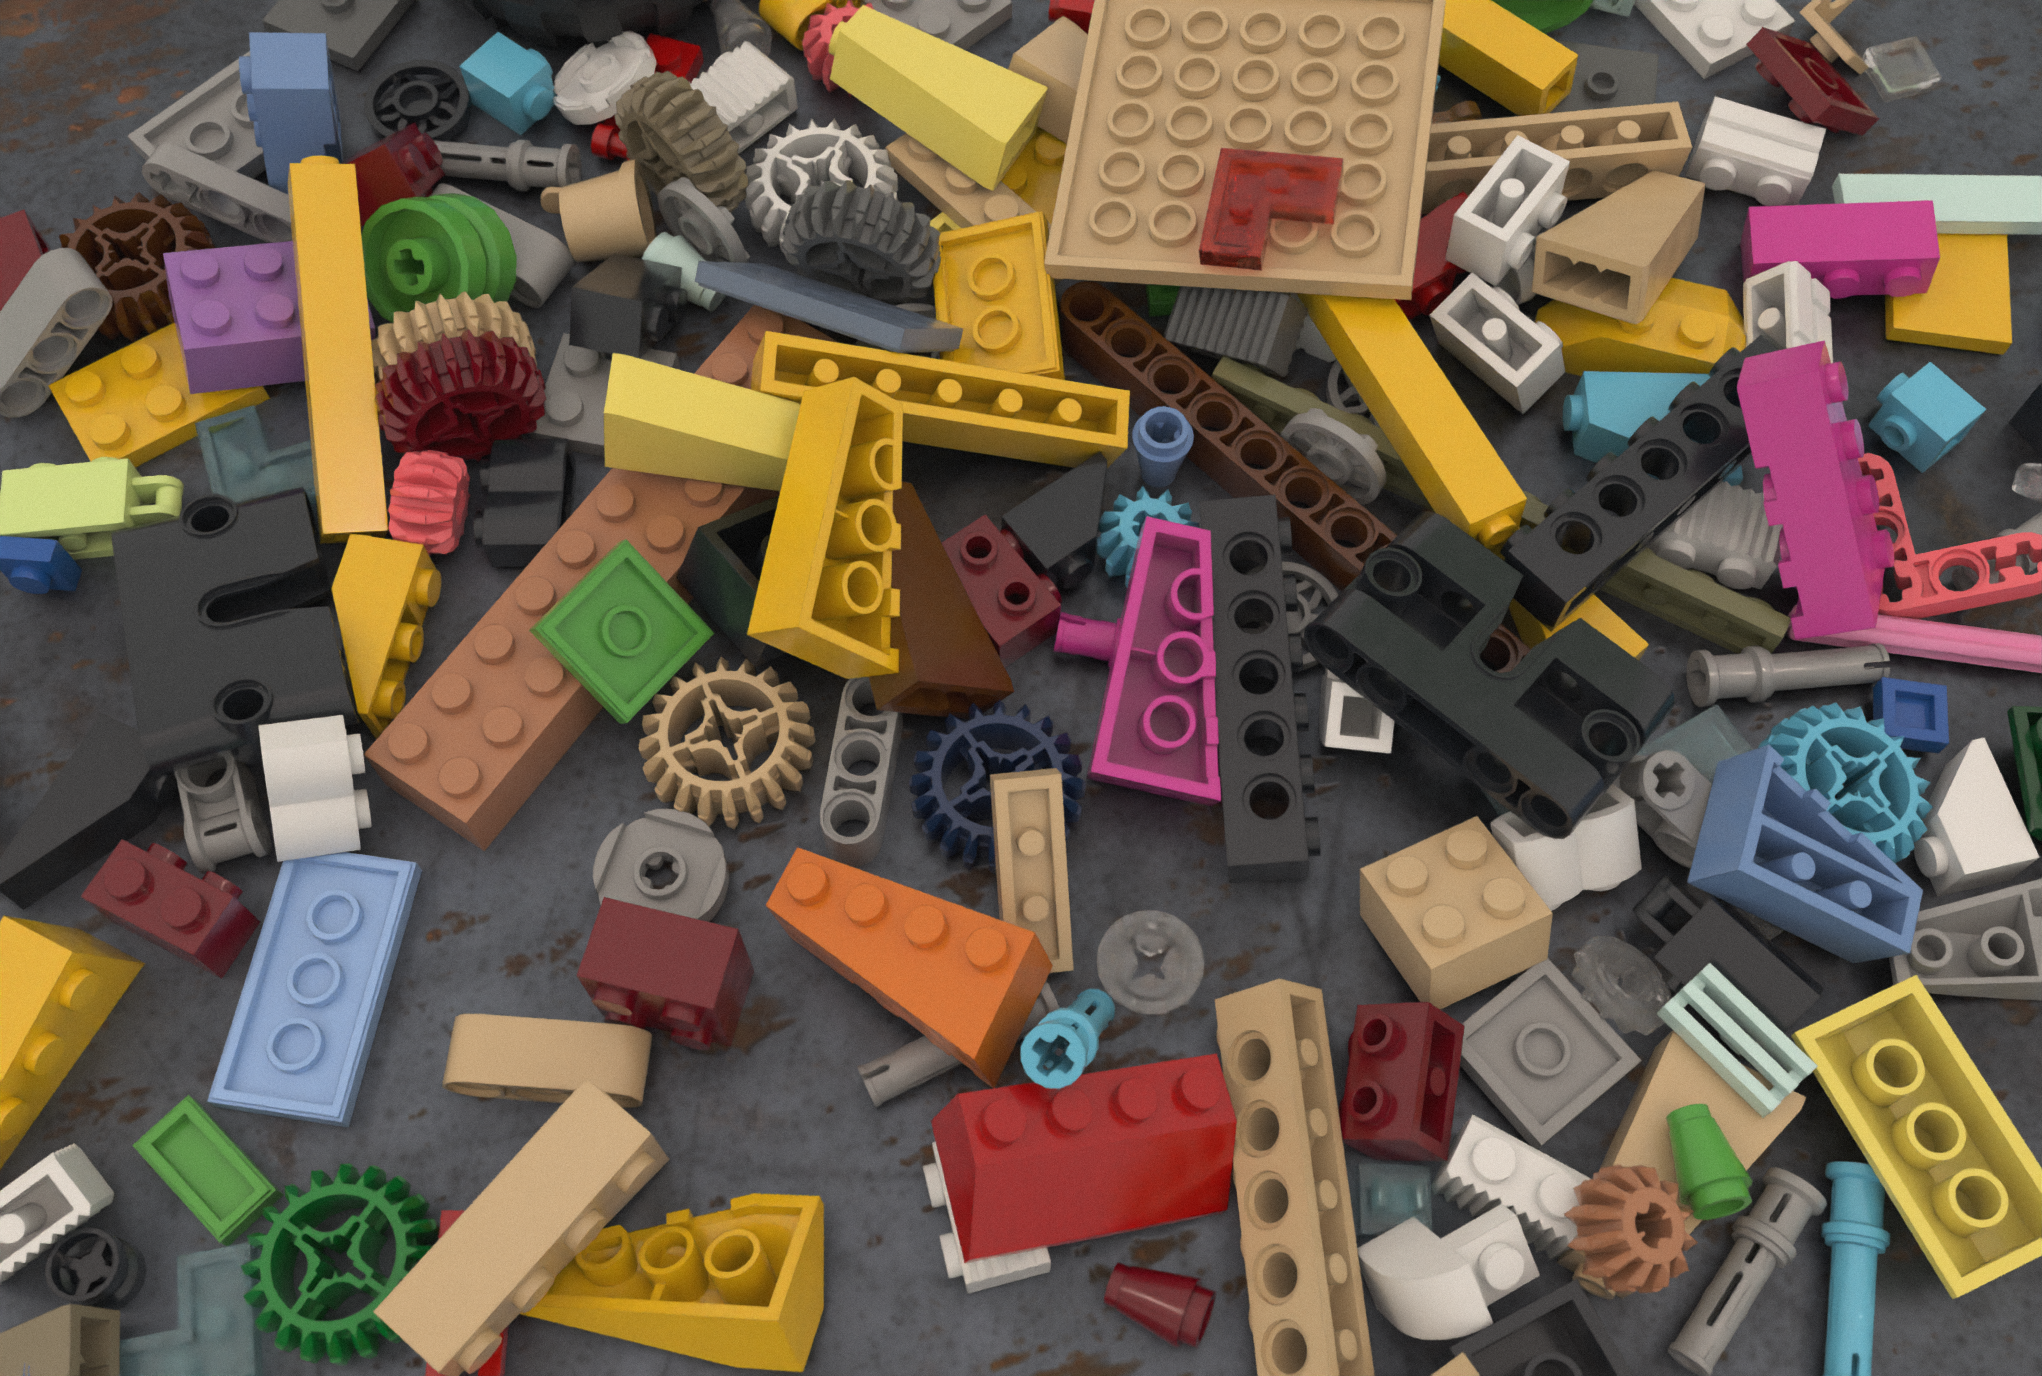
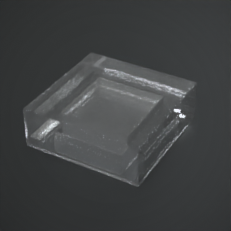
M1916 36L1867 48L1862 57L1869 66L1866 72L1884 102L1932 91L1941 79V75Z

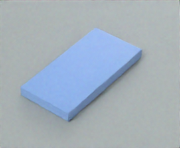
M348 852L283 861L207 1102L218 1108L349 1128L422 869L416 862Z

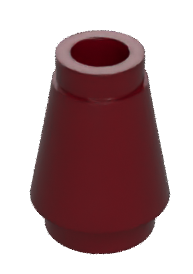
M1118 1262L1108 1281L1104 1295V1304L1116 1308L1118 1312L1177 1349L1182 1343L1198 1348L1213 1312L1216 1291L1201 1286L1202 1278L1138 1266L1130 1267Z

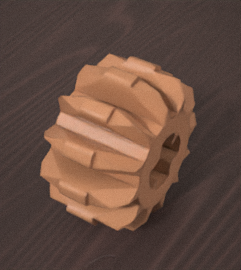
M1621 1164L1600 1168V1172L1593 1173V1179L1584 1180L1581 1185L1574 1187L1573 1189L1580 1206L1572 1207L1571 1210L1563 1215L1577 1226L1578 1236L1567 1247L1585 1252L1586 1256L1582 1274L1592 1276L1593 1278H1602L1606 1290H1613L1617 1293H1629L1636 1290L1639 1293H1651L1660 1291L1662 1287H1668L1670 1278L1678 1277L1679 1274L1689 1271L1682 1251L1689 1250L1698 1242L1685 1231L1684 1221L1694 1211L1676 1204L1679 1183L1668 1182L1667 1180L1659 1181L1655 1167L1643 1165L1623 1167Z

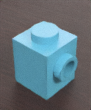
M499 32L493 35L459 66L472 104L519 135H522L537 120L544 118L554 105L553 98L557 97L551 78L552 68L547 60L536 50L531 48L526 50Z
M1929 362L1910 378L1903 372L1900 373L1879 393L1876 400L1882 406L1868 426L1881 437L1882 441L1889 448L1900 453L1923 473L1963 440L1986 411V408L1933 363Z

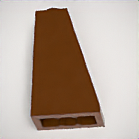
M902 481V488L893 490V514L896 523L901 524V549L892 551L891 588L900 589V616L891 618L890 648L899 649V673L869 676L876 708L881 711L948 717L949 713L958 718L969 719L968 709L973 702L982 710L983 714L992 708L999 699L1002 701L1014 693V688L912 483Z

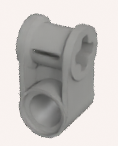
M230 750L218 752L219 757L216 761L175 771L185 818L183 828L187 848L196 868L204 875L207 871L214 872L218 863L251 853L261 858L270 855L272 852L271 837L261 810L255 777L245 763L238 761L232 756ZM227 768L224 777L218 783L205 787L208 778L215 771Z
M1661 750L1651 753L1647 757L1635 755L1612 784L1634 799L1637 824L1654 839L1655 844L1672 860L1691 869L1712 784L1690 764L1685 756L1677 751Z

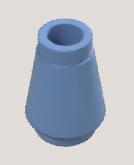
M1164 406L1153 408L1141 416L1133 427L1132 439L1140 466L1141 477L1148 485L1153 487H1165L1174 481L1182 462L1193 444L1194 435L1190 423L1181 412L1174 408Z

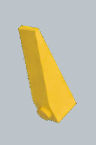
M753 1193L730 1199L731 1208L693 1217L690 1209L667 1213L666 1224L627 1232L621 1225L603 1228L596 1238L584 1250L579 1252L555 1277L552 1286L544 1297L526 1313L521 1312L520 1314L735 1368L804 1372L824 1309V1204L820 1196Z

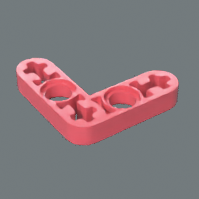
M1865 453L1862 458H1858L1862 475H1872L1876 482L1879 496V512L1873 514L1876 525L1890 527L1898 536L1895 543L1892 544L1894 551L1893 575L1896 586L1899 590H1903L1902 600L1889 602L1887 595L1882 594V584L1878 614L1921 619L2032 597L2042 593V535L2033 532L2016 533L1915 554L1894 471L1889 462L1881 456L1871 453ZM2028 554L2032 562L2038 563L2037 573L2025 575L2021 567L2015 566L2016 556ZM1995 559V571H1999L1998 583L1994 584L1989 583L1990 567L1987 560ZM1963 565L1975 571L1979 579L1968 590L1952 591L1941 584L1939 580L1940 575L1949 567Z

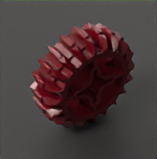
M467 329L459 337L448 338L442 333L439 341L430 344L418 341L417 350L413 353H397V364L382 368L383 379L375 384L377 394L375 401L378 408L379 426L381 430L385 431L387 440L392 443L395 452L398 453L433 450L446 452L449 456L463 458V460L475 459L477 462H480L481 457L491 454L494 440L522 439V434L532 433L537 430L536 420L545 415L544 402L546 396L544 390L546 386L541 371L537 368L535 359L530 356L527 347L518 346L513 337L498 339L493 330L486 331L479 337L474 336Z

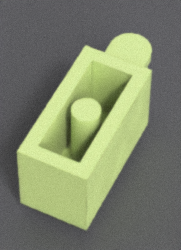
M100 457L91 462L64 465L38 463L29 468L2 470L0 536L57 540L74 560L114 556L112 531L179 516L182 511L184 485L179 479L172 476L155 475L142 477L128 458Z

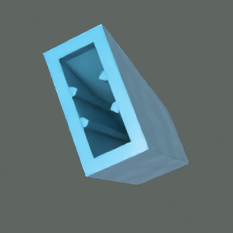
M1584 371L1574 394L1567 395L1563 405V427L1565 431H1572L1574 454L1595 463L1609 452L1620 456L1629 448L1627 443L1630 437L1648 418L1654 416L1657 420H1662L1670 413L1668 408L1672 401L1689 383L1694 381L1701 386L1711 377L1708 374ZM1741 465L1722 482L1727 481L1731 486L1740 485L1743 480ZM1647 474L1654 479H1658L1657 477L1651 474Z

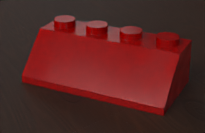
M1217 1053L1082 1074L1071 1085L1060 1089L1046 1088L1031 1082L960 1093L931 1120L964 1263L1218 1215L1228 1210L1237 1119Z

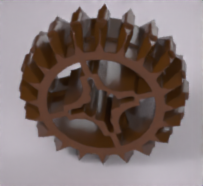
M140 192L133 197L131 202L127 203L115 195L112 206L105 209L92 204L93 215L86 220L73 218L75 232L59 235L61 248H71L78 251L112 297L111 310L96 331L99 330L101 334L106 335L111 341L123 334L124 337L134 343L145 331L148 334H152L167 325L175 323L169 299L163 253L216 248L205 224L199 221L196 215H193L189 209L185 208L182 202L172 204L162 194L150 201Z

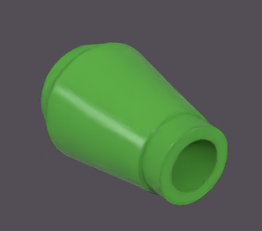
M1692 1104L1669 1113L1666 1116V1121L1670 1129L1669 1136L1677 1183H1679L1680 1202L1690 1205L1691 1210L1694 1211L1692 1213L1694 1218L1699 1220L1725 1217L1749 1206L1752 1199L1747 1188L1751 1186L1752 1179L1716 1120L1712 1117L1709 1107L1706 1104Z

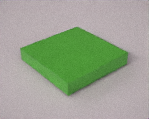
M627 539L618 542L529 630L620 724L628 723L714 634L706 623Z

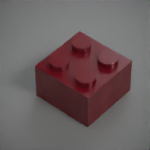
M603 897L576 976L592 999V1004L597 1007L602 1016H606L605 1023L629 1025L644 1030L647 1026L671 1032L670 1039L678 1044L698 1050H709L711 1042L731 1047L754 969L739 929Z

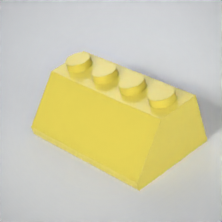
M1917 975L1791 1035L1797 1047L1817 1065L1813 1070L1814 1075L1952 1299L1958 1298L2042 1256V1168Z

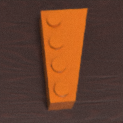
M798 847L766 903V907L791 939L852 984H857L874 997L881 1006L896 1017L900 1016L923 1033L931 1043L949 1056H954L970 1068L977 1077L992 1088H995L1053 967L1035 932Z

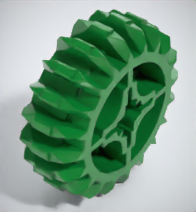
M340 1164L334 1182L324 1171L320 1169L312 1170L310 1191L308 1193L295 1184L285 1186V1197L290 1205L283 1212L273 1206L262 1208L263 1216L273 1225L267 1235L260 1232L247 1235L249 1245L261 1250L262 1253L260 1258L249 1260L240 1267L242 1268L243 1275L261 1281L251 1287L243 1297L246 1304L254 1308L264 1307L254 1322L257 1328L263 1332L271 1333L277 1331L274 1345L277 1348L289 1353L299 1347L300 1358L314 1364L327 1352L330 1362L341 1366L348 1364L354 1346L362 1357L367 1359L377 1357L379 1350L378 1334L380 1333L393 1343L398 1344L404 1341L373 1311L432 1248V1246L424 1245L439 1235L440 1224L434 1219H422L427 1213L430 1203L421 1194L409 1196L411 1184L401 1176H396L387 1182L386 1172L374 1165L369 1166L360 1177L358 1169L352 1164ZM355 1208H365L359 1217L351 1215L340 1228L332 1232H320L315 1229L324 1220L339 1212ZM391 1225L396 1240V1258L391 1276L388 1278L381 1270L379 1258L381 1250L388 1240L384 1233ZM328 1247L340 1255L346 1252L348 1257L354 1261L353 1266L365 1273V1279L362 1280L350 1272H347L345 1275L342 1274L339 1267L334 1265L336 1261L323 1252L324 1248ZM301 1249L306 1255L308 1268L303 1282L298 1287L302 1295L297 1299L294 1288V1267ZM358 1293H367L375 1298L364 1309L349 1317L333 1321H321L329 1309L337 1311L340 1305L350 1296Z

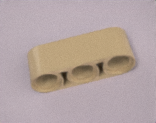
M462 1014L455 1017L442 1086L448 1091L474 1097L564 1103L579 1085L588 1078L620 1107H638L642 1105L652 1034L641 1028L621 1024L487 1014Z

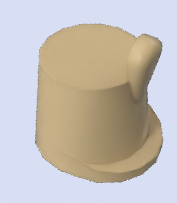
M637 159L623 162L618 171L563 187H547L541 193L542 208L549 213L561 214L566 241L574 260L577 262L607 260L613 254L634 258L643 257L650 243L657 237L649 187L642 166Z

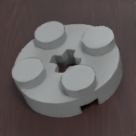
M655 809L644 812L645 818L635 820L628 826H625L623 822L607 835L597 852L593 866V881L599 896L600 905L603 897L707 922L712 920L717 914L728 891L729 870L722 845L704 821L690 813L680 812L676 809ZM664 861L672 862L673 873L677 876L676 881L672 885H666L663 889H653L651 880L645 877L647 870H659Z

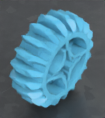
M1836 702L1830 705H1823L1819 709L1811 706L1808 709L1799 710L1789 719L1785 718L1771 729V733L1767 735L1768 738L1760 743L1758 748L1770 745L1784 758L1780 767L1806 791L1816 788L1831 803L1827 811L1852 835L1862 832L1894 863L1906 858L1910 851L1915 848L1914 843L1920 840L1922 834L1928 830L1922 819L1926 818L1927 813L1933 806L1920 795L1925 792L1931 782L1915 775L1913 769L1916 768L1921 758L1907 757L1900 748L1905 736L1890 738L1884 733V718L1870 720L1866 723L1861 707L1847 709L1843 712Z

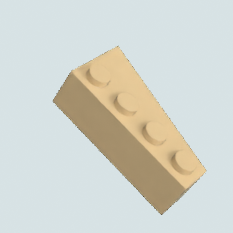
M586 1078L373 1312L438 1373L446 1376H459L464 1370L469 1374L475 1372L492 1356L500 1345L502 1337L499 1334L521 1312L526 1313L544 1297L552 1286L555 1277L579 1252L584 1250L596 1238L605 1225L669 1161V1158L645 1127L591 1080Z

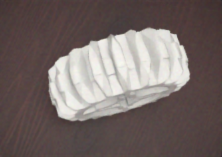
M811 118L807 129L800 131L789 124L785 138L770 134L769 142L767 143L768 149H755L754 164L747 166L746 176L748 177L749 186L746 188L747 198H745L746 208L749 209L751 223L755 227L756 232H762L763 239L767 242L768 247L780 245L781 251H783L785 256H787V252L782 247L784 239L783 230L791 206L779 197L781 193L791 197V203L795 204L797 196L804 194L808 186L821 187L824 181H832L842 186L846 180L853 183V179L849 178L850 176L862 184L864 188L871 184L875 191L883 194L893 192L894 198L897 200V174L894 173V168L891 167L887 150L879 149V144L876 142L874 135L862 137L856 124L845 131L840 130V126L835 118L828 127H818Z

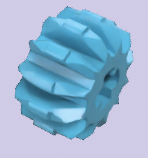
M1143 486L1137 492L1135 502L1119 494L1117 500L1114 501L1113 512H1104L1099 521V532H1101V535L1097 538L1096 551L1099 554V558L1106 559L1105 571L1108 573V577L1112 578L1126 574L1125 586L1128 588L1138 537L1146 516L1200 528L1199 523L1191 521L1192 510L1190 509L1189 502L1171 506L1172 496L1169 489L1161 494L1158 499L1150 498L1149 493Z

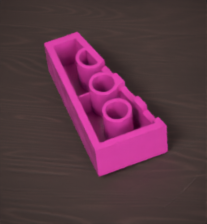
M1825 340L1747 357L1744 359L1737 391L1755 468L1763 469L1769 467L1770 473L1765 474L1763 478V503L1768 525H1783L1779 535L1782 560H1779L1778 568L1783 588L1797 586L1799 594L1796 613L1792 614L1790 618L1795 640L1876 628L1885 568L1894 566V551L1888 530L1878 531L1873 516L1874 513L1879 512V496L1875 479L1872 475L1862 476L1858 458L1864 456V442L1857 419L1847 421L1842 401L1848 400L1849 392L1843 364L1840 361L1831 363Z
M1148 516L1145 518L1138 537L1086 775L1087 779L1207 806H1213L1221 801L1217 753L1219 735L1215 702L1216 654L1213 647L1212 617L1214 615L1210 530Z

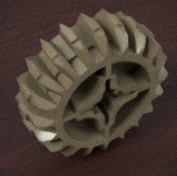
M669 71L662 74L656 72L650 77L644 76L630 85L631 89L622 94V98L616 102L617 114L615 115V121L620 129L619 139L626 145L628 150L626 157L630 160L637 159L640 162L649 192H654L658 196L659 192L670 182L685 177L715 206L726 207L730 213L737 209L740 202L747 198L746 188L749 186L748 177L744 173L746 163L737 152L739 144L731 138L727 130L729 125L721 121L717 115L716 107L710 106L705 101L702 91L699 89L692 90L688 80L683 77L677 78L676 75Z

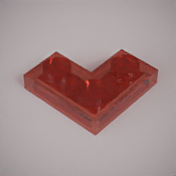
M1221 148L1199 246L1200 265L1262 271L1272 219L1334 225L1344 174L1343 158Z

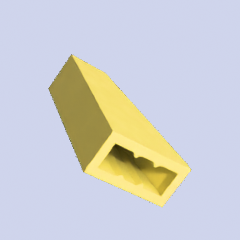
M862 5L847 23L841 21L836 26L829 43V54L834 55L830 80L989 190L994 191L1035 135L1048 87L865 5Z
M613 353L604 407L605 467L781 491L801 403L629 355Z

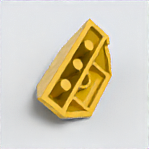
M1672 277L1643 321L1636 325L1555 299L1538 309L1534 323L1540 321L1546 324L1558 335L1563 343L1561 350L1565 372L1582 376L1584 371L1709 374L1715 363L1729 349L1735 347L1741 352L1746 348L1744 319L1727 290Z

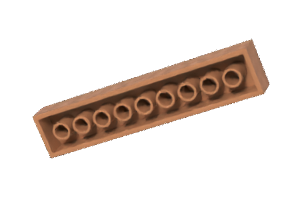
M753 305L694 374L751 389L753 359L765 331L831 342L837 341L799 319ZM612 468L369 747L364 756L387 786L485 851L603 708L529 630L618 542L625 539L630 542L675 592L689 604L694 597L676 577L697 528L776 497L780 491Z

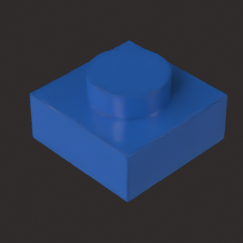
M0 536V571L9 579V583L13 587L32 594L48 593L49 589L76 591L82 569L57 540Z
M1882 677L1873 687V720L1884 718V733L1890 738L1905 736L1900 747L1901 749L1939 754L1949 744L1947 686Z

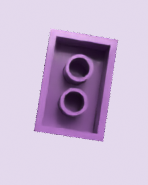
M293 241L163 253L169 299L190 394L305 381ZM368 303L370 334L372 341L375 339V326Z

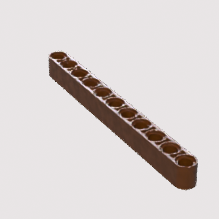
M1085 281L1073 284L1062 294L1059 330L1061 346L1106 387L1130 391L1129 407L1140 417L1153 408L1163 406L1171 407L1181 412L1190 423L1194 435L1193 444L1186 457L1233 498L1276 495L1277 517H1290L1292 549L1341 592L1360 574L1371 553L1378 549L1386 548L1397 537L1395 533L1108 289L1098 283ZM1120 355H1132L1134 357L1128 358L1122 357ZM1162 391H1175L1178 394H1166ZM1204 427H1215L1221 431H1208ZM1247 464H1258L1266 469H1252ZM1290 502H1304L1311 508H1297ZM1335 540H1347L1356 547H1342ZM1500 624L1492 633L1486 648L1479 656L1481 659L1493 663L1498 669L1495 672L1505 673L1513 670L1531 649Z

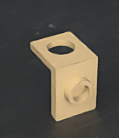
M1812 0L1800 11L1803 17L1817 31L1809 40L1831 63L1840 56L1846 64L1861 75L1869 66L1830 24L1854 0H1835L1833 2L1831 0Z

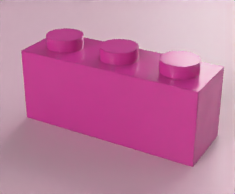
M1933 200L1749 207L1740 241L1743 283L1746 279L1785 262L1797 261L1811 273V279L1816 278L1830 291V298L1835 299L1846 298L1851 295L1888 294L1894 297H1904L1911 294L1927 293L1940 260Z

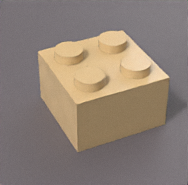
M1478 816L1360 869V916L1420 1002H1430L1437 1008L1443 1009L1548 958L1553 913Z

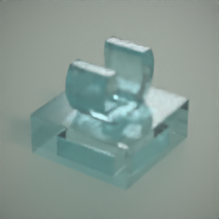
M1377 1163L1358 1164L1355 1168L1357 1239L1373 1240L1413 1216L1432 1231L1430 1166Z

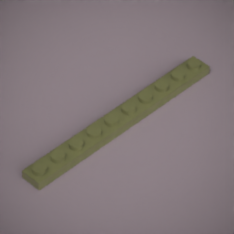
M1225 356L1222 357L1212 373V379L1279 436L1294 416L1307 413L1312 408L1322 409L1328 417L1343 423L1358 434L1369 435L1377 443L1378 446L1375 452L1381 459L1386 472L1387 481L1383 487L1384 489L1435 512L1383 430L1375 426L1369 419L1359 414L1346 413L1320 401L1316 395L1308 390L1294 389L1268 377L1256 366L1246 363L1240 364ZM1522 491L1527 501L1519 527L1528 525L1531 529H1534L1546 519L1543 517V514L1548 505L1542 503L1533 494ZM1559 545L1568 553L1578 554L1570 547ZM1648 547L1600 589L1737 654L1741 653L1743 648L1755 645L1767 649L1771 654L1783 639L1791 622L1790 617L1775 611L1767 602L1754 597H1745L1715 583L1711 577L1700 571L1686 570L1660 558Z

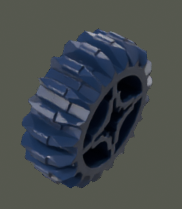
M1000 699L994 704L993 715L983 716L982 710L973 702L968 709L969 721L964 723L958 717L949 713L945 719L947 734L930 729L929 734L926 736L927 747L930 751H917L914 756V767L920 773L914 774L909 778L910 793L918 796L911 803L913 816L917 819L926 820L922 825L925 839L932 841L942 838L940 853L945 859L954 856L961 849L964 850L963 866L968 871L977 865L980 857L988 858L989 870L994 875H996L993 827L977 824L983 820H993L991 792L986 790V779L990 783V775L1057 768L1062 776L1066 842L1070 838V828L1066 823H1077L1080 820L1082 806L1076 800L1085 796L1086 782L1076 777L1082 772L1081 757L1078 754H1068L1071 750V739L1068 734L1063 733L1051 736L1054 722L1050 719L1049 715L1040 719L1035 724L1030 723L1031 710L1027 707L1026 703L1017 711L1015 716L1006 715L1005 704ZM992 749H1007L1015 752L1001 754ZM965 760L968 764V772L971 779L960 787V795L948 801L944 793L948 777L955 767Z

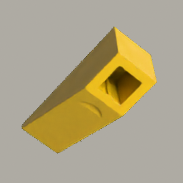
M350 533L331 589L357 711L377 739L389 726L392 719H395L404 708L406 697L404 680L410 662H416L421 655L424 642L422 625L428 607L435 606L439 599L441 574L435 568L423 544Z

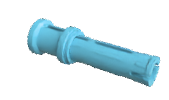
M1099 989L1082 991L1070 1006L1049 1012L1025 1036L1021 1046V1062L1026 1074L1035 1083L1046 1088L1057 1089L1071 1085L1083 1073L1084 1068L1092 1062L1099 1048V1036L1109 1026L1108 1022L1112 1021L1115 1016L1114 1003L1106 992ZM1091 1005L1095 1006L1096 1009L1090 1016L1085 1013ZM1058 1048L1064 1051L1061 1056L1055 1053ZM1044 1064L1047 1068H1049V1070H1045L1043 1068Z
M1846 1161L1830 1162L1826 1164L1825 1176L1832 1181L1830 1221L1823 1223L1821 1229V1236L1825 1239L1824 1243L1832 1247L1825 1363L1822 1376H1871L1878 1254H1884L1886 1247L1890 1245V1233L1883 1229L1885 1189L1870 1164Z

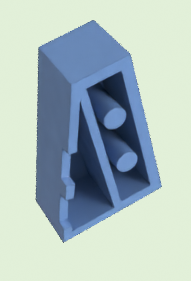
M249 32L250 56H239L241 89L243 94H247L248 114L250 121H254L256 146L262 147L268 184L270 187L288 194L287 182L290 163H300L303 158L309 156H330L338 159L339 164L343 162L340 112L326 33Z
M1770 745L1719 761L1687 883L1852 963L1910 954L1923 890L1862 832L1852 835L1827 811L1831 803L1816 788L1806 791L1780 767L1784 758Z

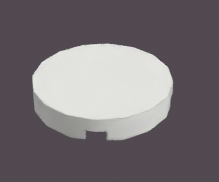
M622 31V35L612 37V40H608L609 43L599 48H596L593 43L585 45L565 62L555 77L554 92L557 94V97L553 98L554 105L565 119L575 125H587L608 119L617 114L616 102L622 98V94L631 89L630 85L644 76H652L655 72L656 58L642 36L632 31Z

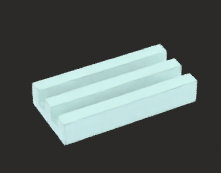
M1711 963L1703 968L1656 1013L1763 1118L1771 1113L1817 1067L1802 1050ZM1688 1003L1720 1033V1038L1737 1055H1742L1773 1085L1770 1090L1766 1089L1684 1009Z

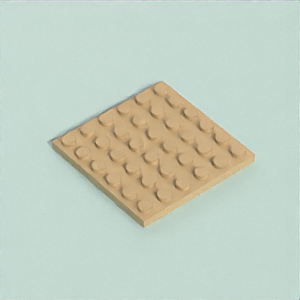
M1094 0L1044 260L1046 274H1050L1051 278L1411 300L1446 0Z

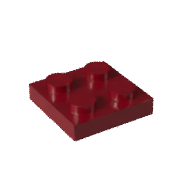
M1762 27L1746 44L1759 59L1755 64L1758 73L1771 85L1777 88L1781 85L1793 98L1788 103L1789 108L1804 123L1811 125L1819 123L1834 133L1844 130L1863 136L1879 120L1877 115L1812 43Z

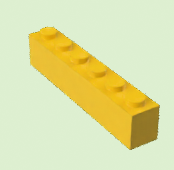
M765 331L753 359L751 390L801 403L805 390L851 377L860 379L903 404L902 441L1073 468L1101 452L1107 459V469L1128 447L1130 391L771 331Z

